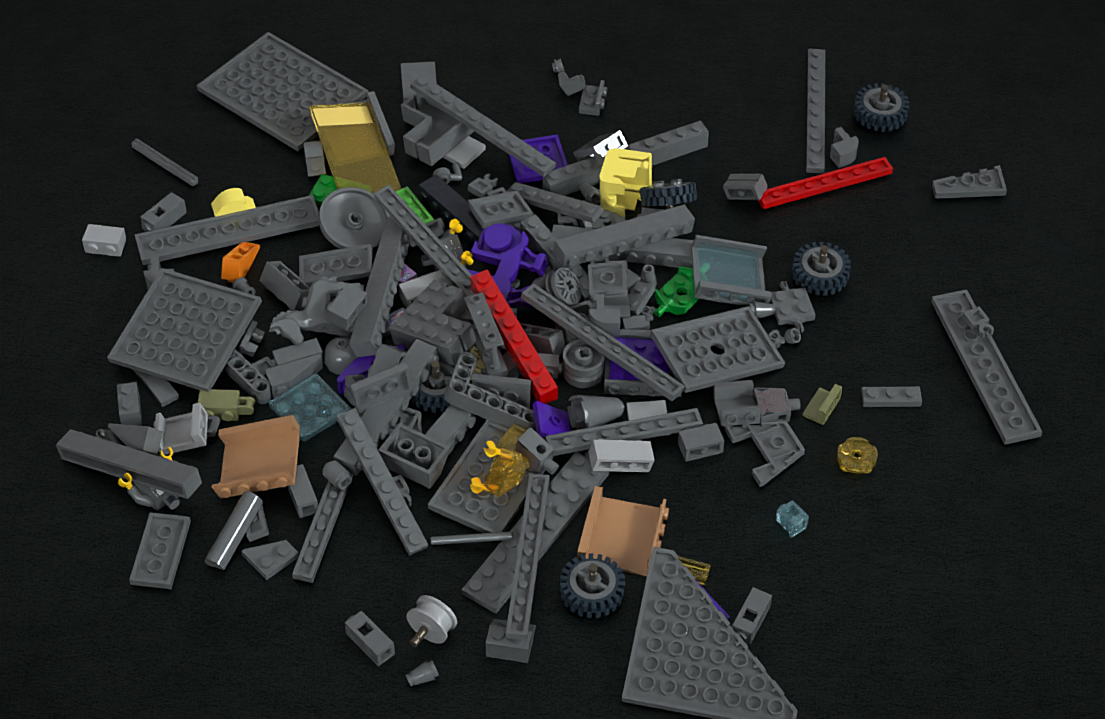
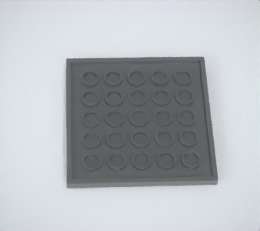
M162 268L107 358L111 363L209 392L262 300L255 295Z

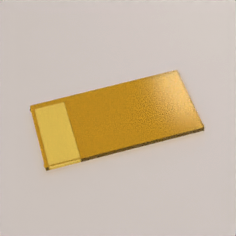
M370 103L309 106L337 189L355 187L367 190L373 194L387 185H390L395 192L401 189Z

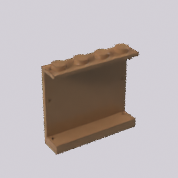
M293 415L219 429L218 436L225 444L221 480L218 484L212 485L219 498L241 495L244 491H266L295 484L300 425Z
M595 486L578 548V561H580V555L583 554L586 559H589V553H593V559H597L598 554H601L603 561L606 557L611 558L610 564L613 561L617 562V568L621 567L622 572L647 576L653 547L661 548L662 541L659 540V537L664 536L665 524H663V520H667L669 508H666V499H663L660 508L602 497L603 487Z

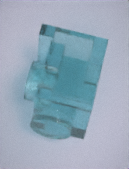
M793 500L787 504H782L777 509L776 520L789 532L791 538L807 528L809 516Z

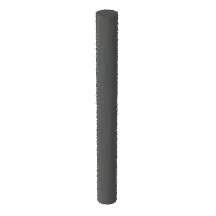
M513 532L431 537V544L513 540Z

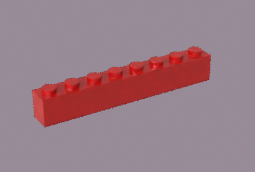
M485 270L471 276L470 283L473 294L483 292L504 346L523 378L531 380V392L535 399L544 404L558 399L556 383L489 271Z

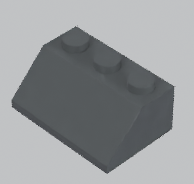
M399 423L379 448L378 452L389 470L400 475L402 474V476L430 489L442 473L450 452V446Z

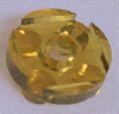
M860 437L848 438L846 442L839 445L837 452L840 468L845 472L858 474L870 473L876 464L878 456L875 446L872 447L868 440ZM855 453H859V456L862 457L857 458L854 457Z

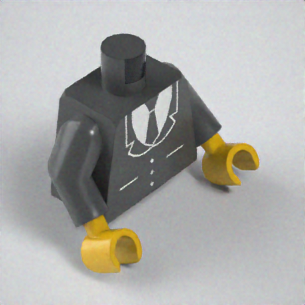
M453 219L449 223L451 229H448L439 240L466 268V265L470 266L473 264V255L469 251L463 252L459 238L454 234L455 232L460 233L463 227L457 219ZM427 255L421 256L423 267L434 265L435 271L439 270Z
M167 447L170 453L169 456H165L163 451H160L161 457L172 460L173 450L170 447ZM129 473L124 474L128 481L127 483L121 478L118 480L119 486L126 487L129 495L139 505L159 510L165 505L170 509H175L180 503L177 498L179 496L132 482V476Z

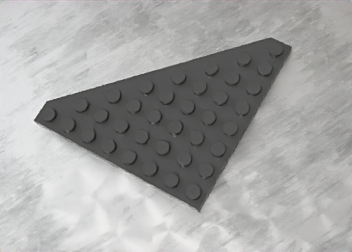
M653 547L622 694V702L712 719H796L798 710L787 700L778 684L770 678L764 666L757 657L753 656L740 635L736 634L732 629L729 621L715 607L705 590L701 589L695 581V577L686 566L684 567L674 550Z

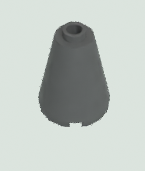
M573 395L569 398V401H572L571 406L567 408L570 425L572 428L576 427L577 430L601 426L621 417L622 412H624L623 402L615 397Z

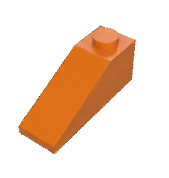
M241 242L224 256L221 279H226L228 282L233 283L236 279L245 277L260 249V245Z

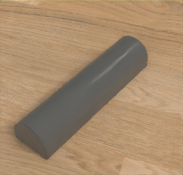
M244 491L204 561L207 565L221 570L225 569L263 503L257 495Z

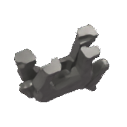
M333 275L330 278L326 276L316 278L312 282L308 297L303 298L301 308L305 309L303 311L287 310V312H280L270 323L269 332H276L277 335L281 334L295 345H301L304 337L300 330L325 332L351 338L357 319L354 320L348 330H345L327 321L326 312L330 300L336 298L338 291L341 288L343 289L347 283L343 281L337 282V276L334 277ZM349 283L362 291L364 290V285L360 283Z

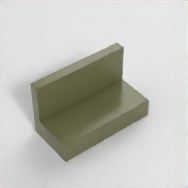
M835 384L830 392L819 388L802 416L824 425L840 400L842 386Z

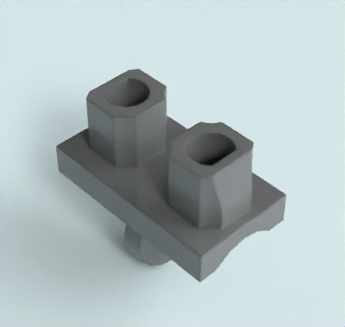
M252 320L247 332H244L239 340L241 344L238 352L241 355L244 353L253 357L258 345L250 342V339L260 343L265 332L256 328L258 323Z

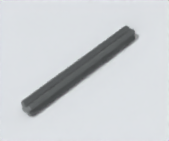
M135 139L132 141V148L191 186L198 184V177L141 140Z

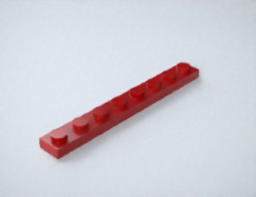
M886 157L766 189L758 201L762 208L766 209L892 174L893 168Z

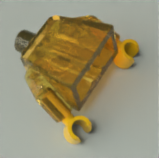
M487 441L486 444L489 448H483L486 455L493 457L497 454L498 456L493 460L485 483L482 484L480 478L475 477L471 479L472 484H470L473 493L477 494L485 490V492L493 493L499 498L521 482L525 470L530 466V463L526 457H522L521 453L502 447L498 449L493 441Z

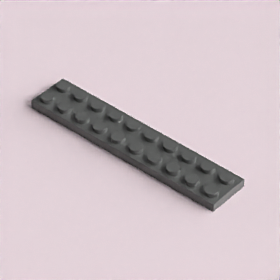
M313 195L135 234V239L142 265L151 264V257L159 256V260L164 261L240 244L241 242H249L319 226V211Z
M962 290L933 296L931 303L1003 443L1010 444L1041 437L1042 430L992 336L985 331V337L981 338L978 335V329L972 330L962 318L963 312L976 308L968 291Z
M578 452L574 453L549 484L538 561L593 495L595 486L599 487L609 475V471H592L590 459ZM523 516L510 531L513 532V540H502L462 588V595L495 614L512 594Z

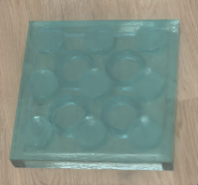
M317 373L269 401V407L279 417L294 416L300 425L299 438L303 443L338 422L336 419L337 415L351 410Z

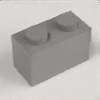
M88 224L82 239L86 253L120 257L127 241L124 228Z

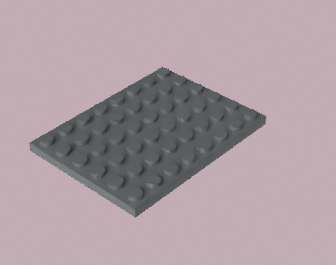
M269 32L197 85L198 91L296 151L303 148V142H310L318 136L317 123L313 121L311 111L314 110V103L317 104L318 109L362 101L367 97L368 92L364 87Z

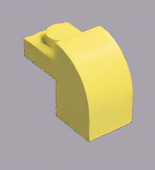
M231 188L221 192L211 203L215 216L256 208L253 199L244 196L240 188Z

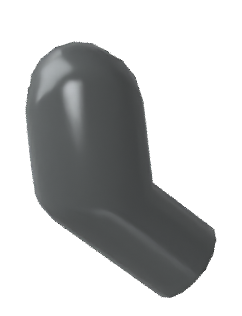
M99 429L96 431V437L121 445L119 438L111 430Z

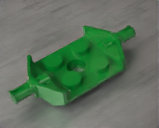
M704 263L699 268L700 279L702 281H708L704 276V273L707 272L710 269V267L708 264L706 265V263ZM679 266L678 273L659 291L658 289L655 290V298L657 304L660 305L654 311L656 316L660 317L665 311L675 315L685 314L699 300V298L694 296L692 268Z

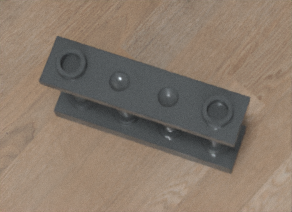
M483 292L464 297L474 322L472 328L476 338L475 345L487 374L501 377L508 376V369L498 346L504 345Z

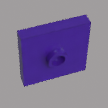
M535 401L532 404L536 433L541 437L545 438L548 435L571 431L568 412L539 401Z

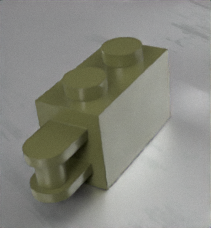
M200 389L198 403H201L208 416H218L220 420L238 421L239 415L253 414L254 408L252 406L255 405V399L252 397H240L239 390L210 389L207 392Z

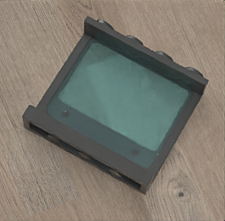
M696 235L691 245L695 298L747 306L752 301L769 303L772 293L765 291L762 258L767 250V246Z

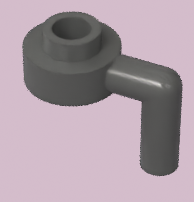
M458 163L452 164L454 174H450L447 168H438L433 172V176L437 175L446 184L450 181L462 180Z

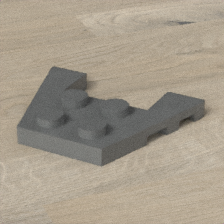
M787 421L761 422V425L752 426L750 424L738 427L725 426V432L732 443L751 437L768 464L752 469V475L759 487L764 486L804 455L805 449Z

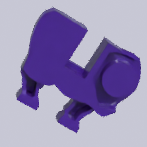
M498 223L483 229L479 242L475 241L471 253L477 261L498 266L496 274L492 278L510 308L524 306L530 309L531 305L521 299L522 292L530 286L516 290L512 288L511 284L517 278L518 270L522 268L543 276L549 262L548 258L543 253L535 255L527 248L529 238L524 231L521 234L510 225ZM467 269L472 276L480 273Z

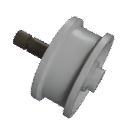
M427 595L420 596L417 600L416 608L410 609L406 616L410 626L417 632L409 643L413 647H417L423 638L433 643H444L448 636L447 632L457 626L455 614L440 600Z

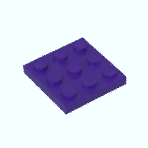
M558 134L522 140L556 162L553 170L568 166ZM508 154L517 183L522 184L543 180V176Z
M613 337L668 374V364L653 340ZM611 360L610 380L641 381Z

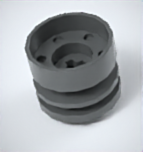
M568 268L556 269L549 274L536 278L532 282V284L537 285L568 307L577 304L581 298L579 281Z

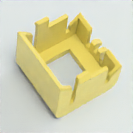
M613 148L607 151L600 172V206L609 212L617 213L625 218V209L635 211L637 201H641L640 188L652 185V154Z

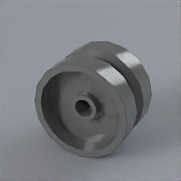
M581 339L570 342L563 350V376L570 385L578 388H589L597 385L604 377L605 355Z

